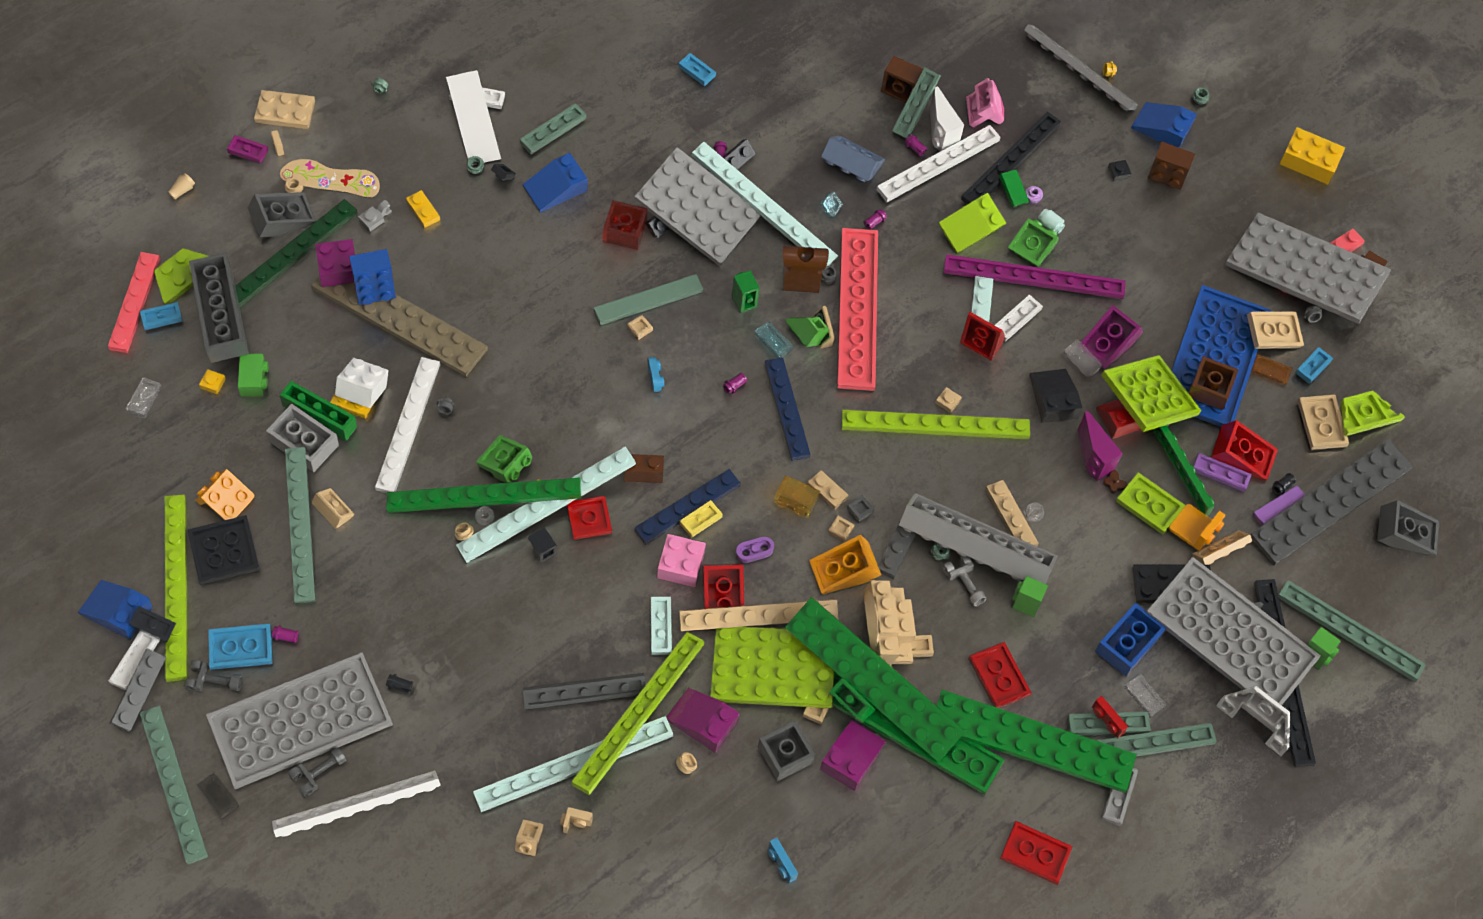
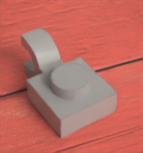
M384 200L380 203L378 209L372 206L358 216L359 221L371 232L385 222L384 216L392 212L389 208L390 204Z

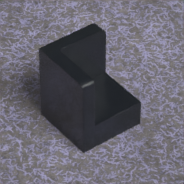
M545 527L528 536L529 541L536 550V558L540 563L557 554V545Z

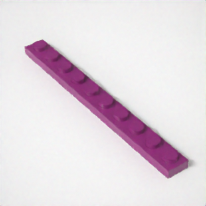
M948 254L945 256L943 272L945 274L973 278L979 276L992 278L994 281L1123 299L1125 296L1126 280Z

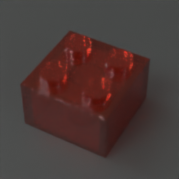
M612 200L603 227V242L638 250L646 226L645 223L647 222L648 208Z

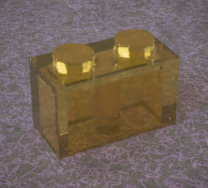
M785 475L775 493L774 502L782 508L793 510L799 516L809 518L819 500L820 490Z

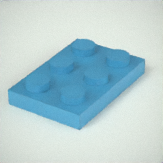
M271 624L208 629L210 670L273 664Z

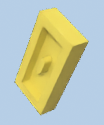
M710 500L680 520V525L693 538L721 519L723 514Z

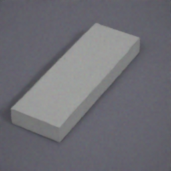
M1133 768L1126 793L1110 789L1101 820L1121 827L1138 769Z

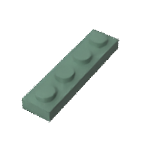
M924 67L892 130L893 132L905 138L912 134L941 75Z
M575 103L522 137L520 144L530 154H533L587 119V114Z
M1148 712L1117 713L1128 726L1124 734H1142L1151 731ZM1094 713L1069 714L1067 717L1069 732L1081 736L1115 735L1108 731L1104 721L1099 719Z

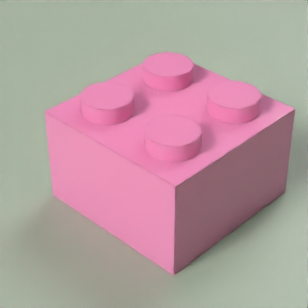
M667 534L658 566L657 578L696 587L706 543Z

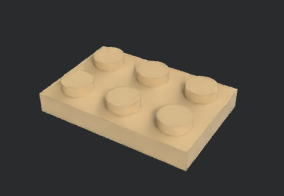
M261 90L254 117L255 123L309 129L315 96Z
M1250 312L1247 314L1255 349L1301 348L1304 346L1296 312Z
M1336 395L1300 397L1298 399L1311 450L1347 447L1349 445L1348 437L1343 432L1342 416Z

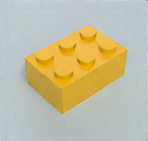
M1296 127L1280 161V165L1328 185L1346 147Z

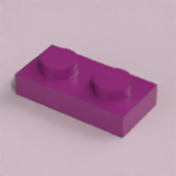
M234 135L227 147L229 154L259 164L262 163L269 151L266 145Z

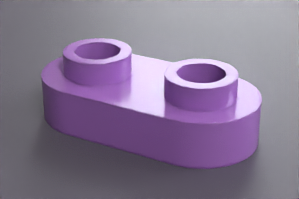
M760 537L742 542L737 546L736 557L743 563L767 558L774 551V542L768 537ZM766 547L767 550L763 551L761 550V548ZM747 552L749 555L744 556L742 553Z

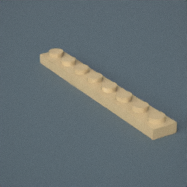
M837 599L816 600L838 619ZM807 601L679 610L680 631L789 623Z

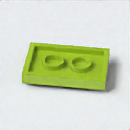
M1139 472L1116 500L1118 504L1162 535L1186 506Z

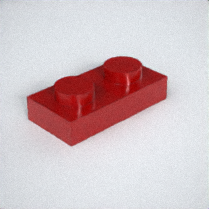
M1103 696L1096 699L1092 706L1094 714L1104 721L1111 734H1115L1119 738L1125 733L1128 726Z

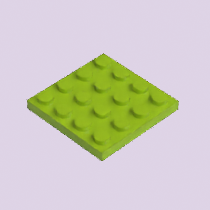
M1160 355L1104 370L1101 375L1143 432L1198 416L1202 411Z

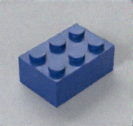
M387 249L349 256L359 305H368L373 302L388 301L396 298Z
M1136 602L1100 641L1095 650L1098 655L1124 676H1127L1166 630L1165 626L1146 613L1147 611Z

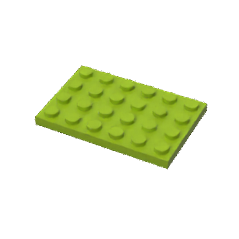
M757 627L716 628L710 697L724 703L832 708L833 696L830 694V690L833 688L834 670L787 629Z

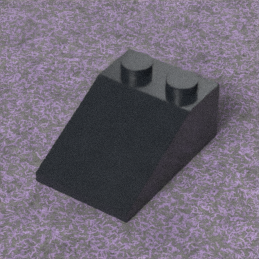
M1066 369L1032 372L1029 374L1042 423L1079 418L1082 410L1078 390Z

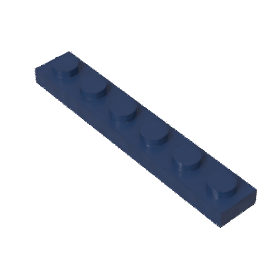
M781 357L765 360L766 372L791 461L810 458L811 454L784 359Z
M728 469L637 525L634 531L644 544L647 545L679 525L680 520L710 500L713 503L740 487L741 483L732 471Z

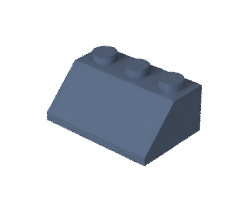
M840 135L830 137L821 156L826 159V163L835 166V164L840 166V170L848 174L851 172L857 175L856 178L863 182L872 180L885 161V158Z

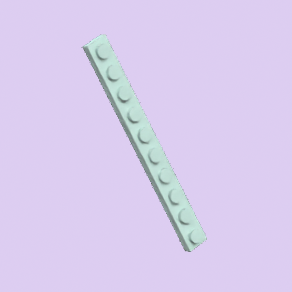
M705 142L692 152L691 156L742 197L757 213L797 247L828 249L829 258L827 266H830L837 260L838 255Z
M625 446L572 478H581V496L636 465V462ZM576 499L529 502L475 533L470 538L456 544L466 563Z
M666 716L644 724L618 758L673 737V732ZM602 741L473 791L480 812L577 775Z

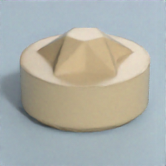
M688 752L682 753L676 759L677 767L685 774H690L697 768L695 757Z

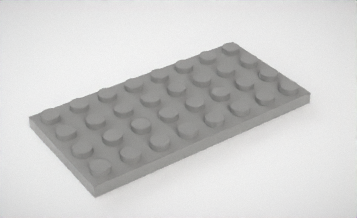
M1261 213L1256 215L1225 265L1357 324L1362 320L1391 269Z
M1194 557L1190 559L1146 612L1165 626L1170 634L1240 689L1245 690L1257 686L1281 706L1321 656Z
M363 652L206 714L235 789L393 725Z

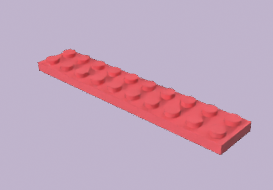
M842 228L837 388L875 391L878 230Z

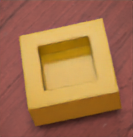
M207 369L199 383L200 389L218 394L226 380L225 375Z

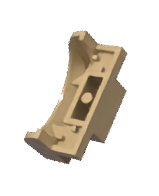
M871 580L863 590L870 648L890 665L912 664L911 642L916 637L911 599H905L903 588H891L890 581Z

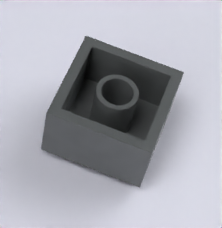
M796 721L759 738L758 748L777 781L814 762L815 754Z

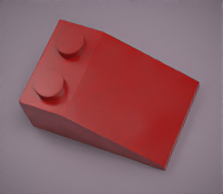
M969 312L960 343L992 361L1003 344L1005 334L1002 329Z
M1235 420L1222 425L1211 457L1252 474V477L1267 481L1278 449Z
M742 563L702 565L704 609L744 606V567Z

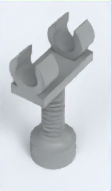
M969 556L960 557L959 561L962 567L957 570L954 569L951 562L944 564L943 571L948 576L949 581L958 577L961 578L971 594L969 600L973 606H978L986 601L987 597L983 591H977L967 575L974 568V564Z

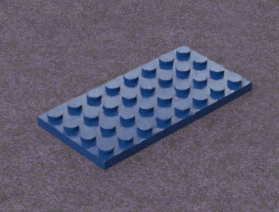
M1204 285L1201 286L1171 371L1186 391L1189 392L1197 367L1203 356L1239 369L1223 410L1194 400L1202 410L1195 418L1222 427L1224 424L1235 421L1258 349L1254 348L1247 314L1250 312H1271V310Z

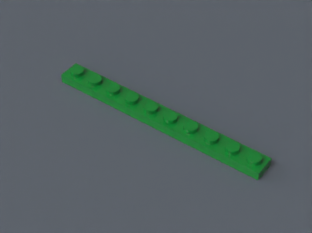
M581 478L387 492L386 510L388 513L580 499Z

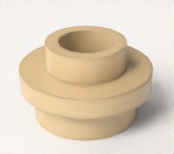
M289 178L285 183V190L287 193L302 192L303 183L298 178Z
M461 523L455 527L454 535L457 540H466L473 535L474 529L468 523Z

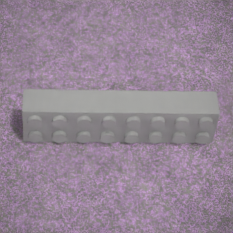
M917 493L913 495L907 504L899 526L908 532H915L926 540H933L939 543L941 547L951 548L959 555L969 556L977 563L987 564L995 571L1005 572L1016 580L1024 581L1026 576L1046 584L1058 557Z

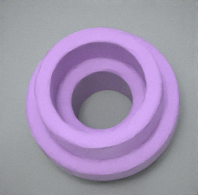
M1031 186L1026 189L1030 203H1037L1042 199L1043 192L1039 187Z

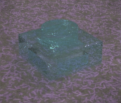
M831 191L828 192L820 205L829 217H835L843 203L836 193Z

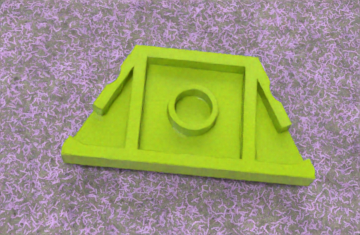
M182 248L154 270L164 305L173 303L193 287L189 261L208 257V255Z
M1374 391L1346 397L1340 402L1345 436L1400 422L1405 418L1402 413L1398 415L1391 410L1390 407L1392 405L1381 399Z

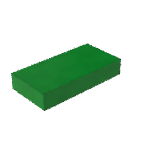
M1017 169L999 175L1012 208L1029 202Z

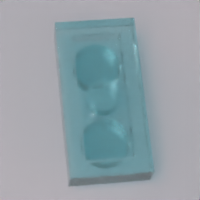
M770 321L755 330V335L777 358H781L793 350V345Z

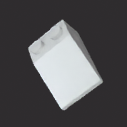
M937 86L934 89L930 105L932 143L941 152L961 140L964 124Z

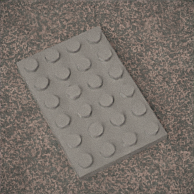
M678 147L634 197L636 202L718 266L724 262L761 217L742 197Z

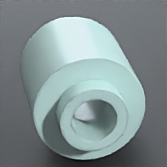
M1044 209L1037 219L1047 230L1050 228L1058 234L1065 227L1064 219L1052 210Z

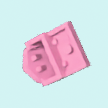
M986 78L975 85V92L966 96L969 125L972 127H976L987 119L997 124H1001L1004 121V106L994 81Z

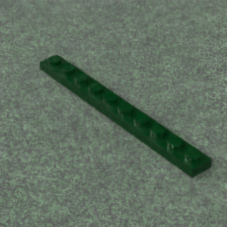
M342 200L236 284L239 307L243 306L316 247L315 244L323 242L358 214L357 209L347 200Z

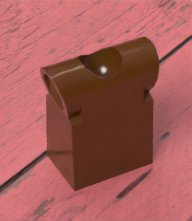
M783 246V291L819 293L822 270L827 266L829 250L825 248Z

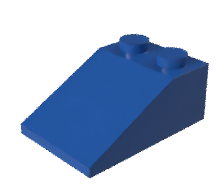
M1146 102L1131 128L1159 142H1165L1180 148L1197 114L1182 106Z
M568 153L550 162L527 180L523 187L539 212H542L588 191V178L571 153Z
M101 580L78 613L130 640L137 629L129 626V623L138 606L149 611L152 610L153 606L149 597L131 588Z

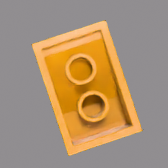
M858 535L809 560L823 595L861 585L881 576L870 544L862 535Z

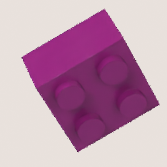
M353 239L315 244L321 286L354 283L349 256L355 255Z

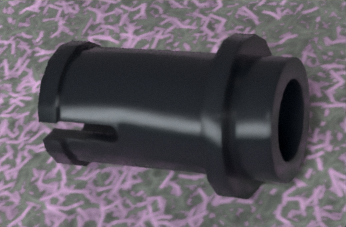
M1287 473L1282 479L1275 481L1272 486L1274 493L1277 495L1284 494L1286 489L1296 482V478L1291 481L1294 475Z
M390 674L386 686L389 689L394 688L409 694L413 681L397 677V674Z

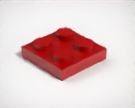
M605 496L576 500L567 504L573 540L612 534Z

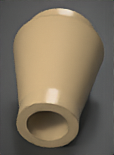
M184 173L179 175L167 193L176 200L179 196L193 189L192 186L195 182Z

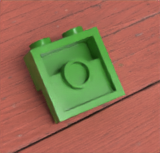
M1028 218L1008 246V249L1039 268L1046 256L1051 253L1059 241L1058 234L1050 228L1047 230L1042 227L1038 220L1033 219L1032 221Z
M499 435L476 463L478 467L491 472L496 479L510 483L512 480L518 479L520 471L524 466L530 465L532 455L528 447Z

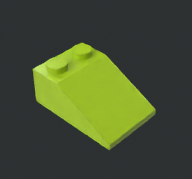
M986 193L938 224L957 254L996 232L1006 222L990 195Z

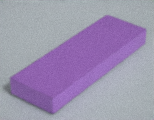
M1201 453L1197 454L1193 464L1196 473L1242 492L1246 491L1252 475Z
M1296 486L1256 510L1252 515L1262 526L1306 495Z

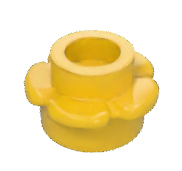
M1110 61L1109 63H1104L1103 75L1112 78L1117 72V67Z

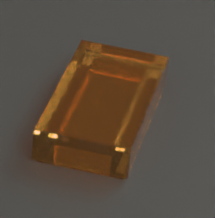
M1258 354L1251 372L1286 385L1292 367Z

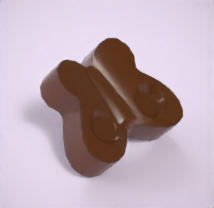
M1116 470L1111 471L1109 478H1105L1103 482L1105 486L1110 487L1112 494L1116 493L1117 490L1123 491L1128 485L1126 481L1119 479V474Z

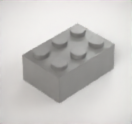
M293 404L266 430L269 442L284 453L285 449L305 447L307 468L313 473L339 446L337 434Z

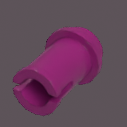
M910 135L905 140L906 146L911 147L919 157L924 155L928 149L917 139V136Z
M717 141L713 149L723 157L727 150V145L723 141Z
M882 209L876 210L863 223L868 230H871L880 222H884L887 215Z
M740 372L732 379L726 380L723 384V389L728 394L735 393L737 388L747 383L746 376Z
M281 625L278 627L274 626L272 638H275V641L280 639L295 644L299 636V631L282 628Z

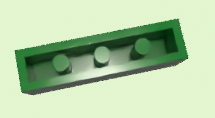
M290 381L280 394L283 407L288 408L293 404L337 434V437L344 441H347L357 428L354 415L293 381Z

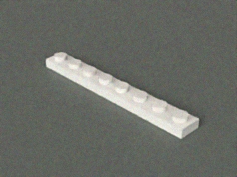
M989 125L877 186L876 190L886 202H889L999 142L1000 136Z
M421 357L377 480L376 491L387 493L397 490L438 373L440 361Z
M434 770L274 820L272 825L275 837H286L292 834V832L308 830L317 824H327L334 819L350 817L362 810H372L375 806L381 804H391L397 799L410 798L416 793L423 791H432L440 786L437 773Z

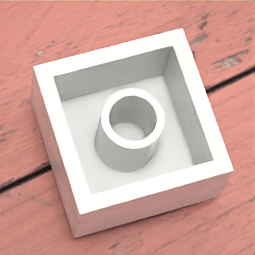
M353 358L337 377L335 396L371 408L386 389L388 370L364 362L361 359Z

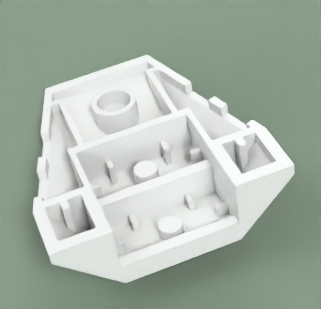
M1257 686L1224 695L1216 705L1231 718L1235 716L1240 708H1243L1274 733L1265 744L1280 756L1289 748L1290 712Z

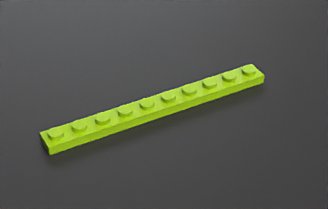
M842 410V430L1029 439L1030 419Z
M185 494L165 496V618L176 623L167 643L165 642L167 682L188 679Z
M686 632L572 780V786L588 795L592 793L704 646V640Z

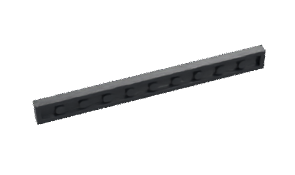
M1275 579L1256 580L1254 587L1257 600L1264 604L1261 610L1286 628ZM1297 685L1282 704L1290 712V751L1294 767L1314 766L1316 764L1299 685Z

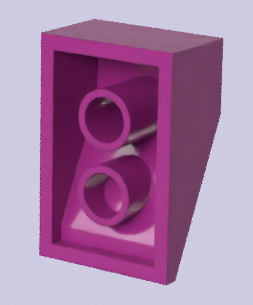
M1112 305L1077 348L1106 370L1135 343L1144 331L1141 326Z
M1086 411L1077 431L1085 468L1091 477L1099 481L1116 469L1123 453L1090 412Z
M688 687L666 718L669 723L716 753L738 723L740 713L724 702Z
M851 720L821 763L820 770L855 791L886 741Z

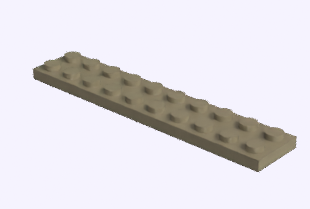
M319 276L311 285L312 290L440 361L465 377L468 376L488 350L487 345L396 295V298L388 301H377L368 305H359L354 283L322 287Z

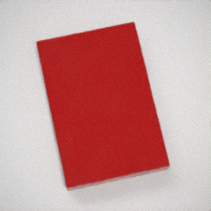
M1005 642L969 656L968 659L994 707L1001 708L1031 696L1032 692Z
M1015 821L1000 859L1058 885L1073 846Z

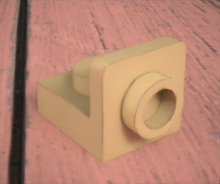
M568 807L567 813L562 814L560 825L563 826V832H568L570 822L581 828L591 827L593 813Z
M523 819L516 837L515 851L535 856L544 824Z

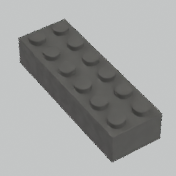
M227 253L189 261L205 349L210 362H218L249 354L232 267Z

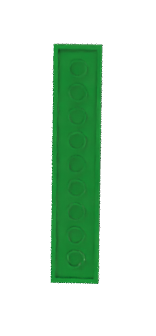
M810 597L785 627L937 762H940L965 733L961 726L813 597Z
M835 671L833 687L842 679ZM833 697L832 706L849 715L850 717L854 718L850 714V712H848ZM871 704L875 711L862 724L983 795L986 794L1005 759L979 744L959 738L940 762H937Z
M941 690L937 706L965 730V733L960 737L961 739L1122 793L1127 792L1137 754Z

